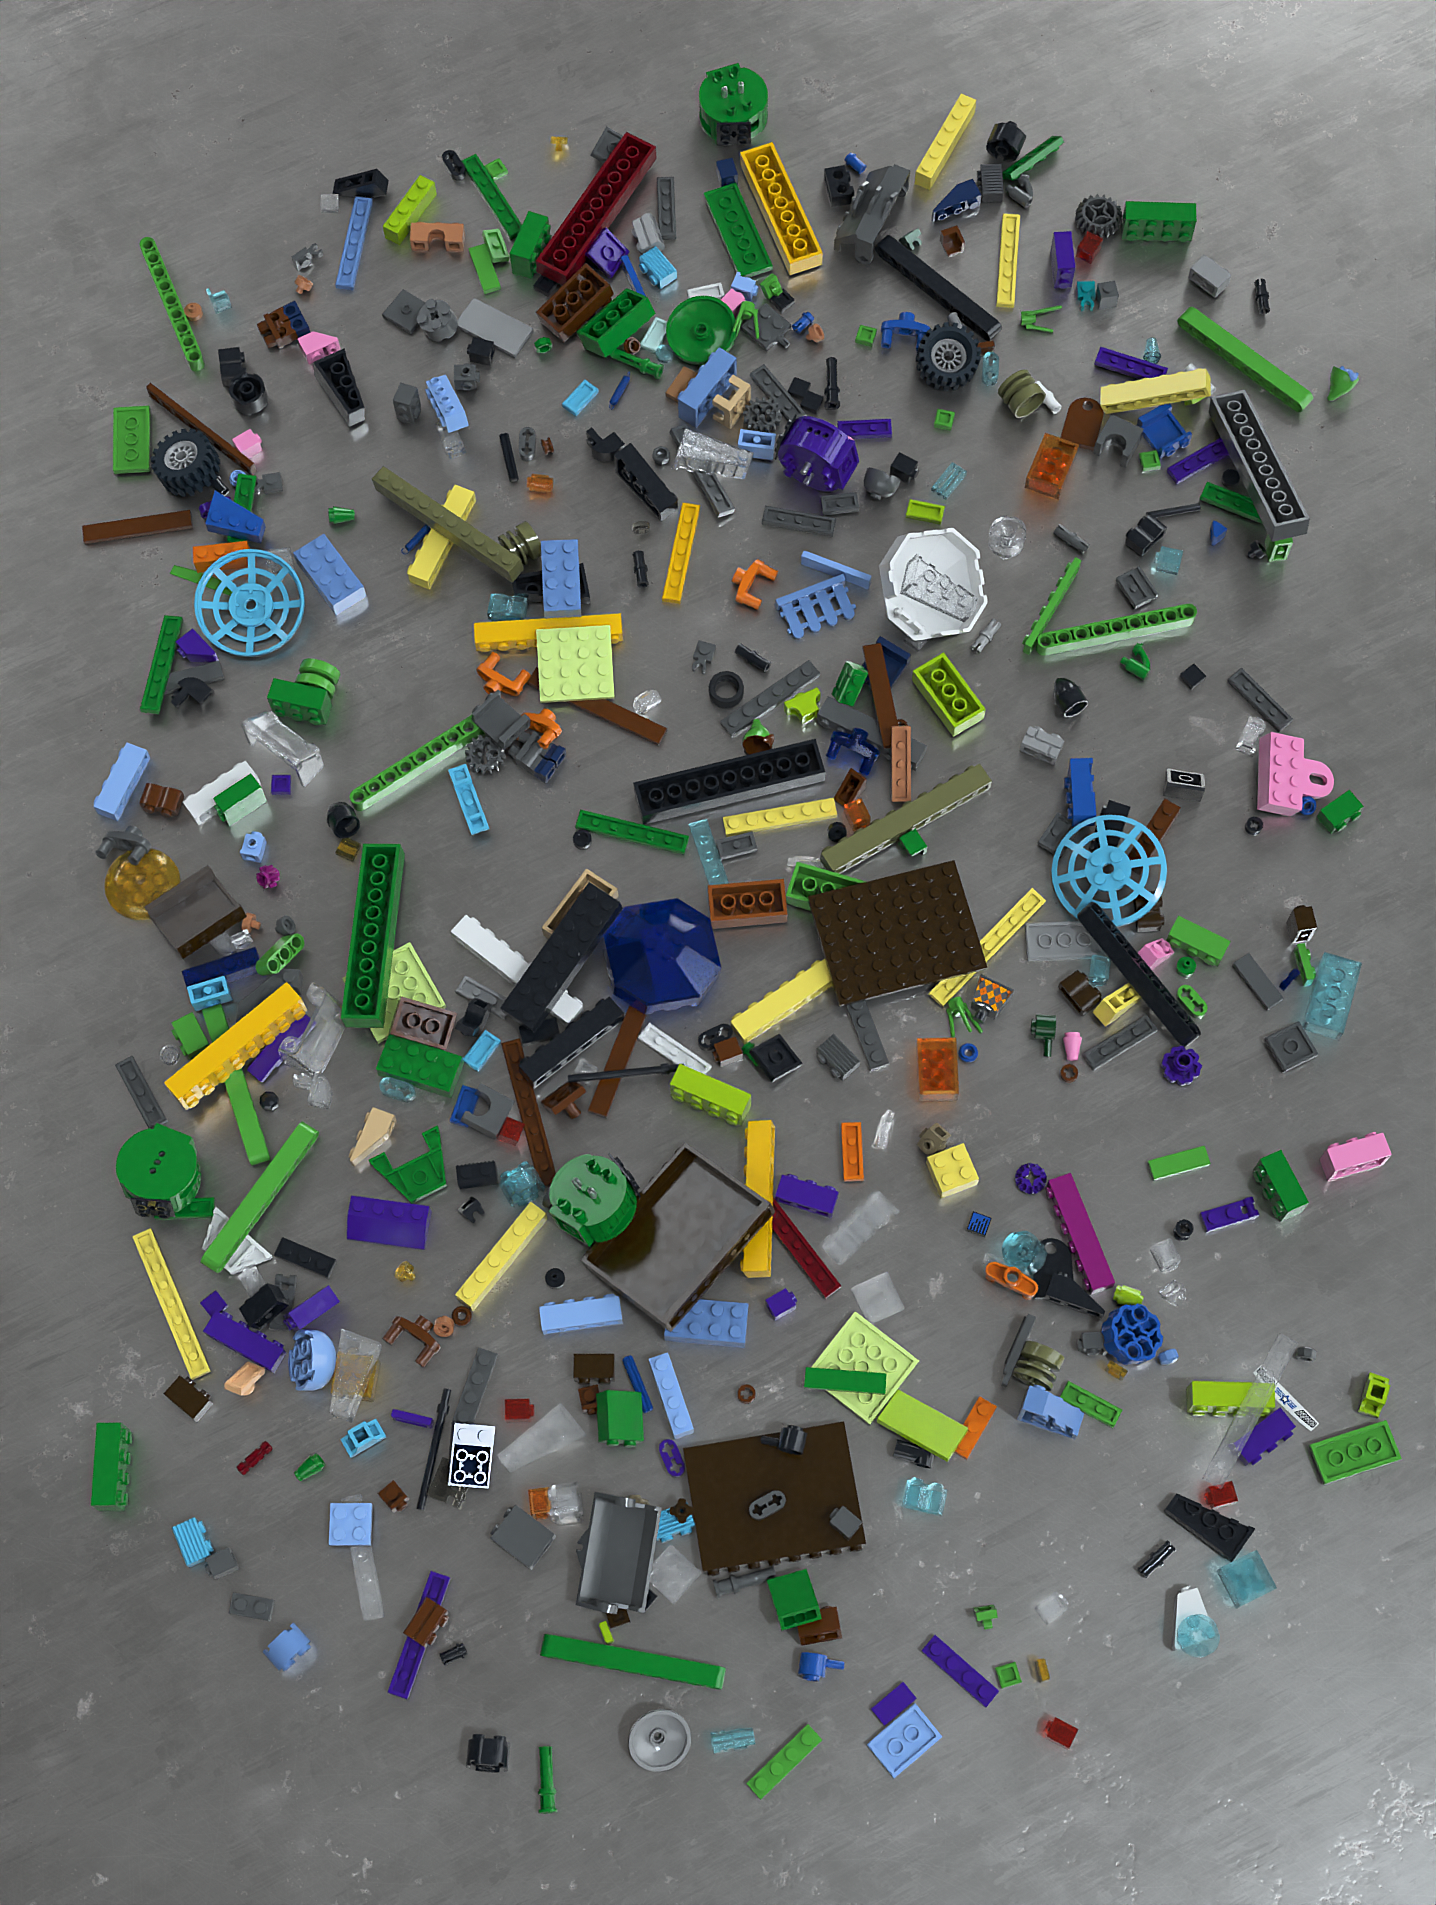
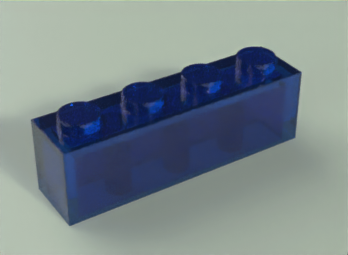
M256 947L183 970L182 975L186 988L221 976H225L227 982L231 983L258 974L256 963L260 959V955Z

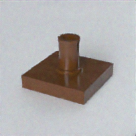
M567 1081L543 1099L541 1104L554 1115L565 1109L570 1118L574 1119L581 1114L574 1101L587 1091L581 1084L577 1082L568 1083Z

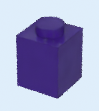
M785 1288L767 1298L765 1305L776 1321L796 1309L795 1303L797 1299L792 1291L788 1292Z

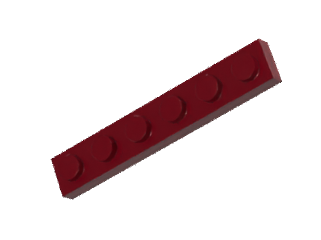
M773 1197L775 1213L772 1218V1230L823 1297L827 1299L841 1288V1284Z

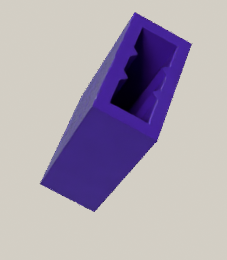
M1054 232L1050 250L1054 288L1066 289L1072 287L1075 273L1072 232Z
M328 1285L283 1315L285 1318L283 1322L289 1331L293 1330V1332H296L340 1301Z

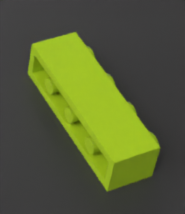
M422 175L417 178L384 223L383 231L386 239L398 245L403 242L411 231V223H416L437 195L434 181Z

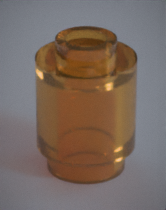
M532 473L531 477L527 478V488H530V492L547 494L553 490L554 478H550L549 475Z

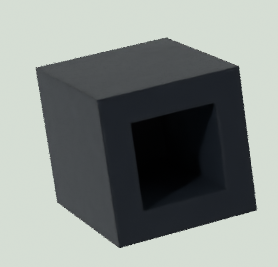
M473 337L472 343L468 344L467 347L470 362L491 366L495 353L494 341Z
M899 452L890 466V475L909 484L919 473L917 469L918 461Z

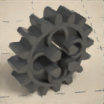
M764 396L762 400L756 397V402L750 400L749 405H745V411H743L744 424H747V429L753 428V431H766L767 433H769L770 429L775 431L776 426H780V420H782L781 407H778L777 402L772 403V398L766 401Z
M487 734L485 738L479 735V740L472 738L473 744H467L469 750H465L466 762L469 763L470 769H475L476 773L482 770L483 775H485L486 771L492 774V769L498 771V765H504L502 759H506L505 750L490 739ZM488 744V753H486L487 764L483 765V756L485 755L484 745Z

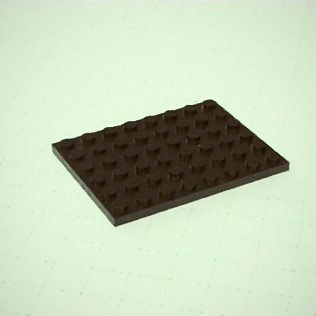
M955 860L808 896L807 898L839 1007L988 968Z

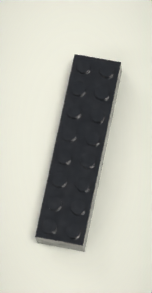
M589 882L500 1007L502 1012L535 1034L622 911L621 902Z

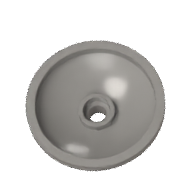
M656 1709L642 1715L632 1726L628 1738V1747L632 1758L639 1766L650 1771H665L675 1767L685 1758L691 1745V1732L688 1724L681 1715L668 1709ZM656 1732H660L659 1736H654Z

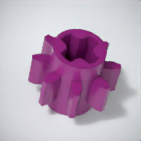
M273 865L260 867V872L256 873L258 884L263 886L264 889L276 887V882L280 880L279 871Z

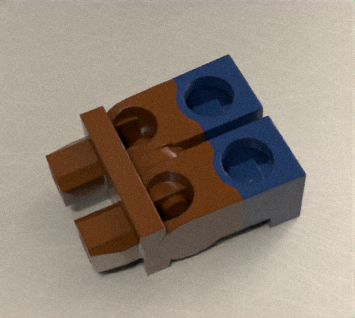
M296 301L290 302L272 311L270 314L263 315L265 320L257 324L261 335L269 331L271 332V334L263 337L268 348L277 345L281 349L284 345H288L294 340L311 333Z

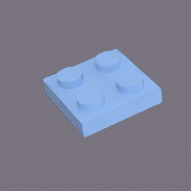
M330 1503L329 1546H371L373 1504Z

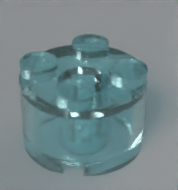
M527 1161L519 1164L518 1168L512 1171H505L500 1175L501 1181L499 1186L511 1207H514V1204H518L519 1207L529 1204L539 1197L537 1193L540 1190L542 1192L545 1190V1185L535 1167Z
M1028 1231L1011 1233L1002 1245L1005 1263L1009 1267L1018 1268L1024 1275H1033L1045 1263L1047 1251L1044 1244Z

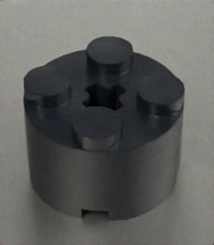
M1013 121L997 123L994 125L988 138L986 150L996 159L999 156L1004 158V162H1013L1020 154L1026 140V135Z
M243 372L231 380L229 394L236 410L245 416L261 411L268 404L266 388L259 375Z
M473 1734L472 1739L468 1740L466 1768L471 1769L472 1765L476 1766V1771L499 1773L500 1768H504V1772L508 1771L510 1743L506 1741L505 1736H494L491 1739L485 1738V1735Z

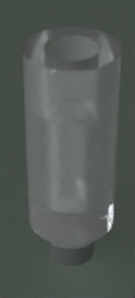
M795 856V859L788 858L787 866H794V869L796 862L825 869V865L819 857Z
M887 1110L886 1115H883L873 1144L878 1149L887 1150L895 1124V1119L893 1118L894 1111Z

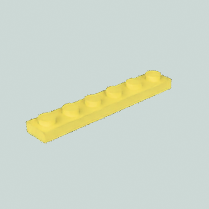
M834 798L726 816L723 817L726 837L752 831L758 832L837 818Z

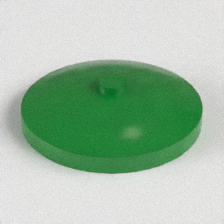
M712 296L691 297L680 303L671 313L666 326L667 340L674 354L681 360L690 364L705 365L710 354L716 352L718 348L726 352L730 351L737 335V329L735 332H732L736 320L732 310L722 300Z

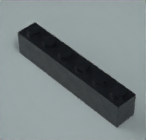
M610 996L606 999H601L596 1003L595 1008L591 1011H585L578 1021L569 1023L561 1034H555L549 1043L545 1046H539L532 1056L523 1058L519 1065L520 1074L533 1089L621 1023L624 1020V1012Z

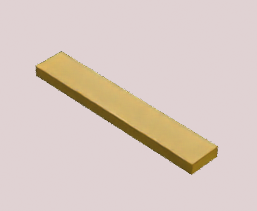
M682 502L662 601L677 604L681 602L700 505Z

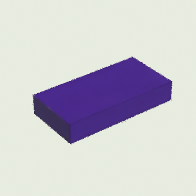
M393 1409L391 1417L395 1421L428 1429L433 1428L434 1420L430 1417Z
M902 1682L871 1710L885 1726L917 1698L906 1684Z

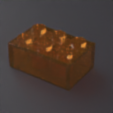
M1045 433L1026 477L1025 488L1059 500L1077 457L1079 444Z
M917 1038L918 1101H957L959 1082L956 1038Z

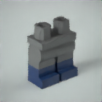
M524 731L518 738L524 744L523 747L520 748L515 744L512 745L509 749V755L515 759L516 765L522 767L544 783H547L556 771L555 768L557 769L566 757V749L550 743L547 749H543L537 743L538 739L541 738L538 733L534 731L531 734Z

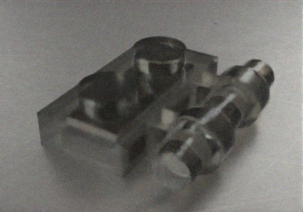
M442 1457L427 1496L447 1504L449 1496L455 1499L452 1506L459 1509L462 1502H465L467 1497L465 1494L468 1487L460 1486L458 1492L452 1490L454 1486L448 1485L449 1459Z

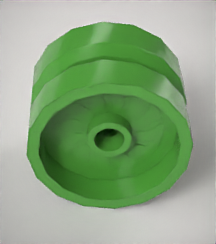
M303 659L299 668L300 674L296 676L294 683L325 689L328 691L331 700L336 690L335 685H337L341 675L340 671L322 660Z

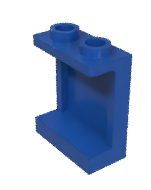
M1170 403L1160 405L1140 416L1137 421V426L1144 429L1143 437L1153 450H1157L1160 459L1165 456H1171L1179 448L1187 447L1192 438L1191 431L1186 433L1171 413L1172 405Z

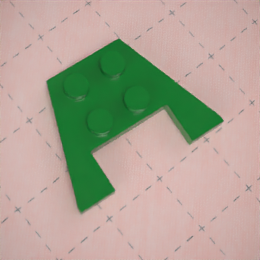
M438 1125L422 1133L430 1151L395 1169L392 1168L385 1152L369 1159L370 1164L411 1204L447 1186Z

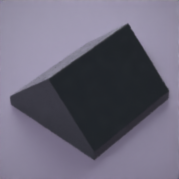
M1167 769L1163 796L1201 802L1205 791L1204 774Z

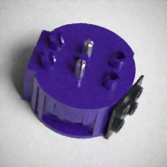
M795 414L792 420H788L785 426L786 430L784 434L781 433L774 449L776 452L775 460L779 458L780 463L785 468L783 471L784 475L789 478L793 477L816 490L832 492L838 488L843 490L860 462L855 441L848 439L844 432L829 422L811 416L797 418Z

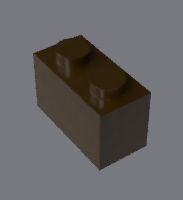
M1300 905L1292 910L1286 922L1291 944L1310 941L1314 935L1317 924L1312 906Z
M574 1354V1381L580 1385H589L590 1382L608 1385L610 1382H615V1355Z
M179 1375L163 1394L194 1421L198 1422L213 1405L209 1400L211 1396L203 1389L199 1392L194 1387L196 1383L188 1376L184 1379Z

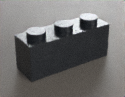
M1109 800L1107 806L1103 805L1100 816L1120 815L1128 817L1131 807ZM1104 820L1105 830L1123 832L1126 822ZM1106 836L1108 846L1118 847L1120 837ZM1099 837L1093 839L1090 843L1089 849L1092 852L1100 848Z

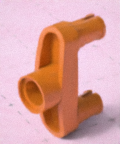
M759 559L755 560L747 571L738 567L732 578V582L739 585L735 601L758 610L762 600L749 594V588L757 575L760 574L774 581L778 571L765 565V562Z
M491 652L485 662L481 663L476 669L479 676L486 682L483 686L484 690L488 694L500 690L511 696H519L523 691V686L531 677L530 673L522 669L515 680L511 681L493 670L500 661V656L495 652Z
M547 708L542 709L539 714L526 712L521 715L526 714L530 718V727L528 729L543 733L537 741L538 745L543 749H547L550 743L562 733L560 726L554 722L556 720L555 714Z
M990 1262L986 1266L985 1278L988 1281H995L1010 1290L1022 1294V1297L1026 1300H1030L1036 1295L1038 1291L1037 1283L1021 1273L1018 1268L1008 1267L998 1262ZM1007 1275H1016L1017 1281H1009Z

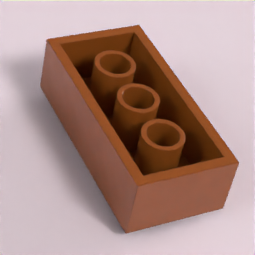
M784 879L708 885L711 929L787 923L788 914Z

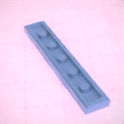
M355 196L335 284L338 289H354L373 204L372 198Z

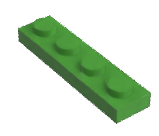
M807 1724L746 1784L761 1800L822 1739Z

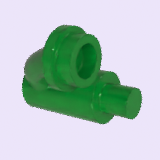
M1137 643L1132 653L1135 656L1139 654L1142 664L1133 658L1129 660L1124 656L1120 663L1125 665L1127 671L1145 680L1151 670L1150 661L1143 649L1144 644Z

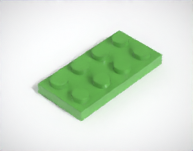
M149 405L113 408L114 474L150 472L151 409Z
M1387 1420L1309 1445L1324 1485L1402 1459Z

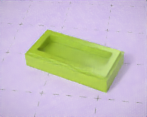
M909 499L906 518L941 525L945 506Z

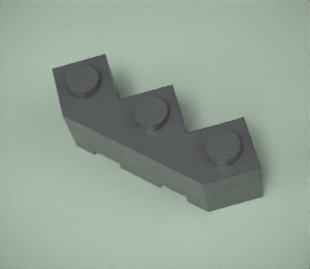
M282 968L277 974H273L238 1003L236 1023L286 982L298 995H301L303 975L300 969Z

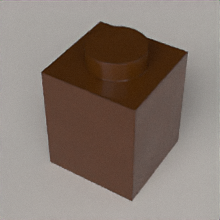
M736 1036L714 1044L712 1055L714 1061L719 1062L721 1067L743 1059V1053Z

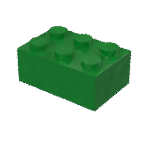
M528 211L509 253L513 274L532 279L534 273H537L536 260L552 238V235H550L551 225H549L547 216Z
M276 678L272 680L267 700L272 712L276 716H287L296 721L305 720L314 725L327 724L332 708L327 690Z
M1282 1150L1265 1156L1258 1161L1253 1169V1175L1255 1180L1261 1183L1264 1197L1271 1202L1274 1216L1278 1217L1280 1222L1302 1213L1309 1204V1201Z

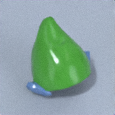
M1333 366L1330 373V392L1327 399L1333 401L1350 392L1359 381V373H1354L1351 369H1345L1344 366L1340 368Z

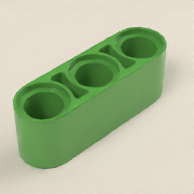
M300 934L281 937L257 961V973L261 976L277 974L304 947L303 937Z

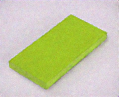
M899 1389L877 1419V1423L947 1462L968 1432L966 1426Z

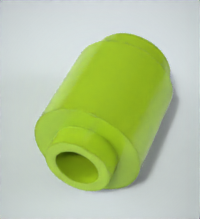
M1117 1285L1113 1300L1122 1306L1126 1304L1135 1305L1137 1303L1142 1304L1144 1296L1141 1295L1140 1290L1126 1285Z

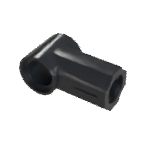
M897 1439L893 1455L894 1458L910 1461L916 1466L927 1469L932 1468L935 1456L914 1443Z

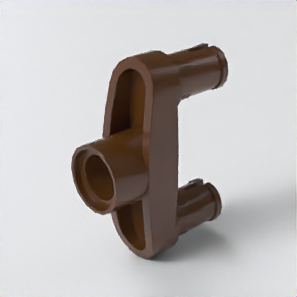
M421 1315L418 1316L414 1323L403 1317L395 1316L391 1322V1327L382 1338L385 1342L392 1345L402 1331H406L424 1343L425 1347L415 1360L423 1368L434 1353L437 1354L441 1348L438 1342L429 1334L434 1324Z

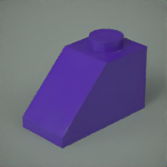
M193 628L176 641L178 647L176 651L182 658L186 657L190 662L211 663L219 661L215 651Z

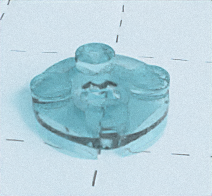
M1203 1614L1191 1615L1179 1624L1177 1643L1187 1655L1203 1658L1213 1653L1218 1647L1220 1635L1216 1623L1210 1617ZM1200 1630L1202 1632L1201 1636L1204 1638L1203 1640L1195 1641L1193 1632L1197 1633Z

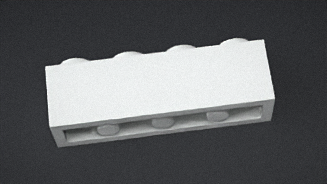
M246 760L236 764L229 772L219 775L217 780L204 785L200 791L189 795L183 801L186 810L198 826L217 814L213 807L216 805L213 798L250 773L261 785L258 776Z

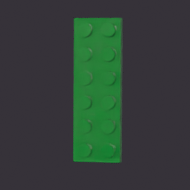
M737 183L704 192V199L736 272H740L742 277H752L773 270L772 262Z

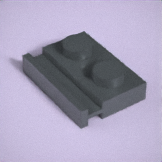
M1140 566L1116 578V582L1134 609L1141 607L1154 598H1158L1159 594Z
M1057 813L1038 841V845L1055 854L1061 840L1074 828L1072 827L1071 820ZM1079 830L1069 840L1073 841ZM1066 846L1063 847L1059 858H1061L1067 850Z

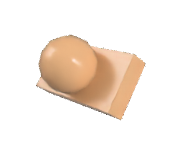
M248 1361L224 1383V1387L226 1390L238 1395L247 1396L254 1391L255 1382L265 1374V1368Z

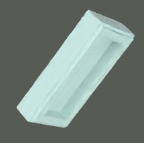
M655 317L640 343V348L656 354L666 337L667 321Z

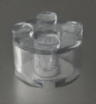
M1000 516L994 520L988 539L991 551L1004 560L1017 556L1025 545V524L1015 516Z
M578 1481L552 1485V1488H548L549 1501L552 1500L553 1509H550V1518L557 1526L578 1524L584 1521L580 1518V1516H584L582 1493H577L576 1489L580 1487Z

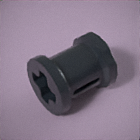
M1185 1219L1177 1222L1173 1230L1175 1239L1178 1241L1188 1240L1193 1233V1224ZM1184 1227L1186 1232L1181 1233L1180 1230Z

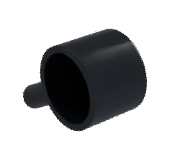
M787 1425V1428H781L779 1439L762 1436L761 1444L775 1446L778 1450L786 1453L803 1455L807 1433L803 1432L801 1427Z

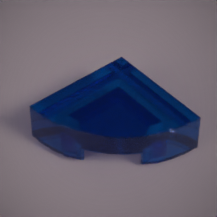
M1296 968L1280 983L1279 987L1283 991L1297 980L1300 975Z

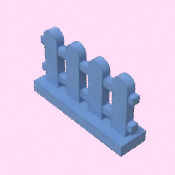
M844 574L775 600L776 610H782L780 616L781 618L785 617L788 623V635L792 634L795 639H801L804 635L803 629L808 627L811 632L817 633L820 631V623L826 621L827 625L833 627L837 624V616L842 614L846 620L853 619L856 606L855 604L851 605L846 594L849 592L848 587H843L846 582ZM836 598L839 610L834 611L830 599ZM819 604L823 616L817 617L813 608L814 605ZM801 610L806 620V622L802 624L800 623L796 612Z

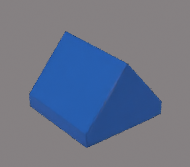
M1213 521L1210 527L1212 546L1220 542L1227 532V528L1217 521Z

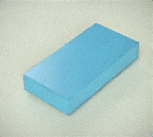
M584 380L562 403V407L574 416H577L599 393V390Z
M485 1030L463 1058L464 1063L479 1072L500 1045L501 1040Z

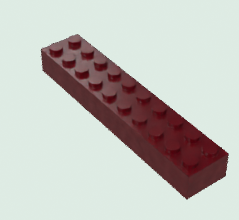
M628 132L624 134L537 258V273L564 285L583 266L588 258L585 253L601 230L605 227H610L655 162L656 146Z

